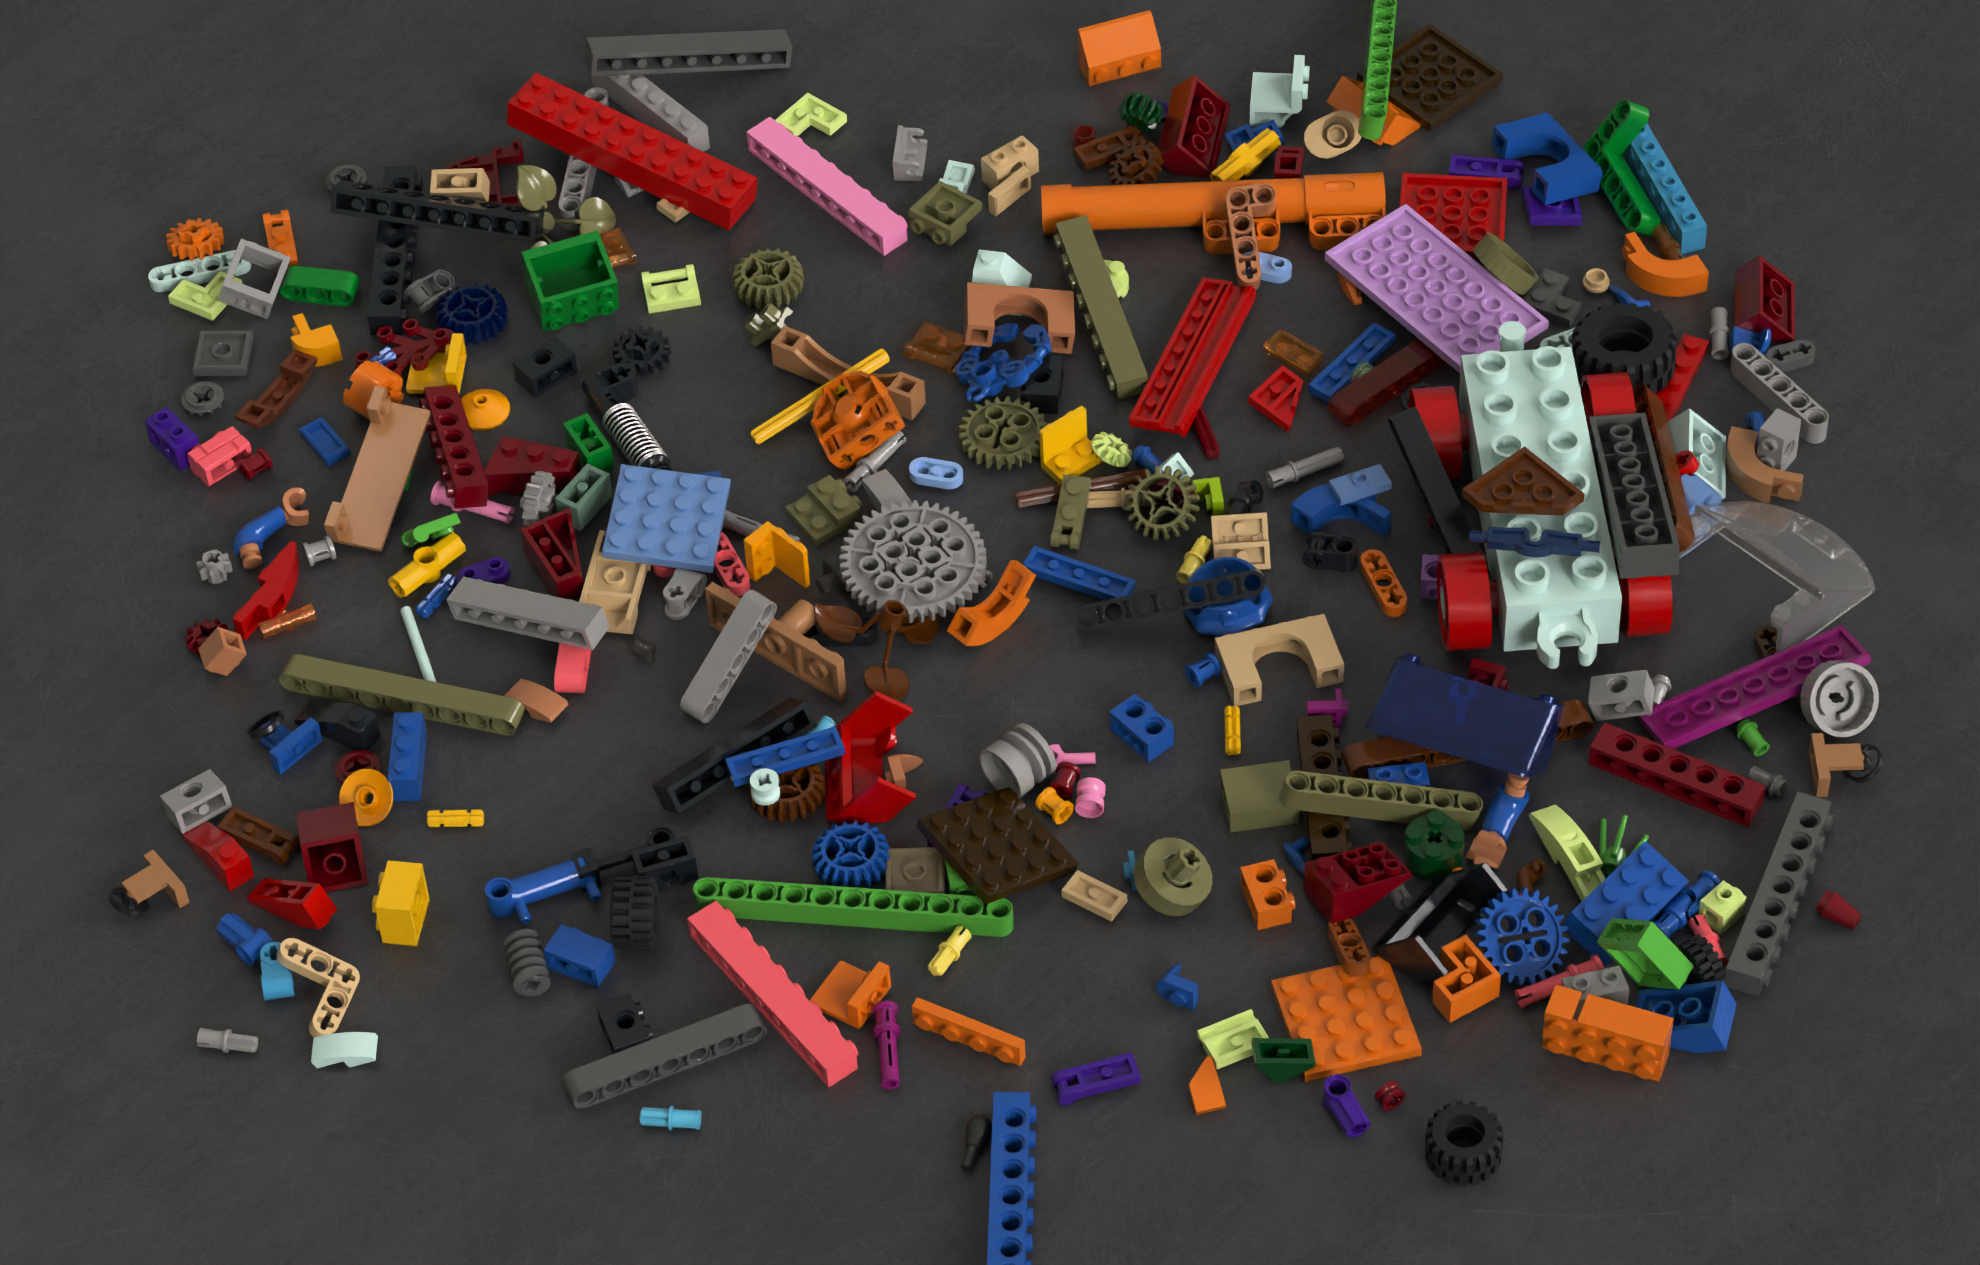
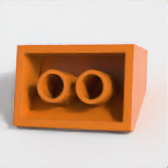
M1150 10L1078 29L1079 68L1089 87L1161 67V46Z
M1342 75L1326 101L1334 107L1332 112L1345 110L1359 118L1363 83ZM1388 101L1387 115L1381 137L1372 141L1378 145H1382L1384 142L1393 146L1419 129L1421 125L1417 120Z

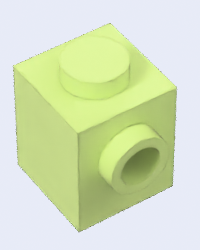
M1723 880L1700 900L1699 914L1705 915L1711 929L1722 935L1744 915L1746 896L1740 889L1732 887Z

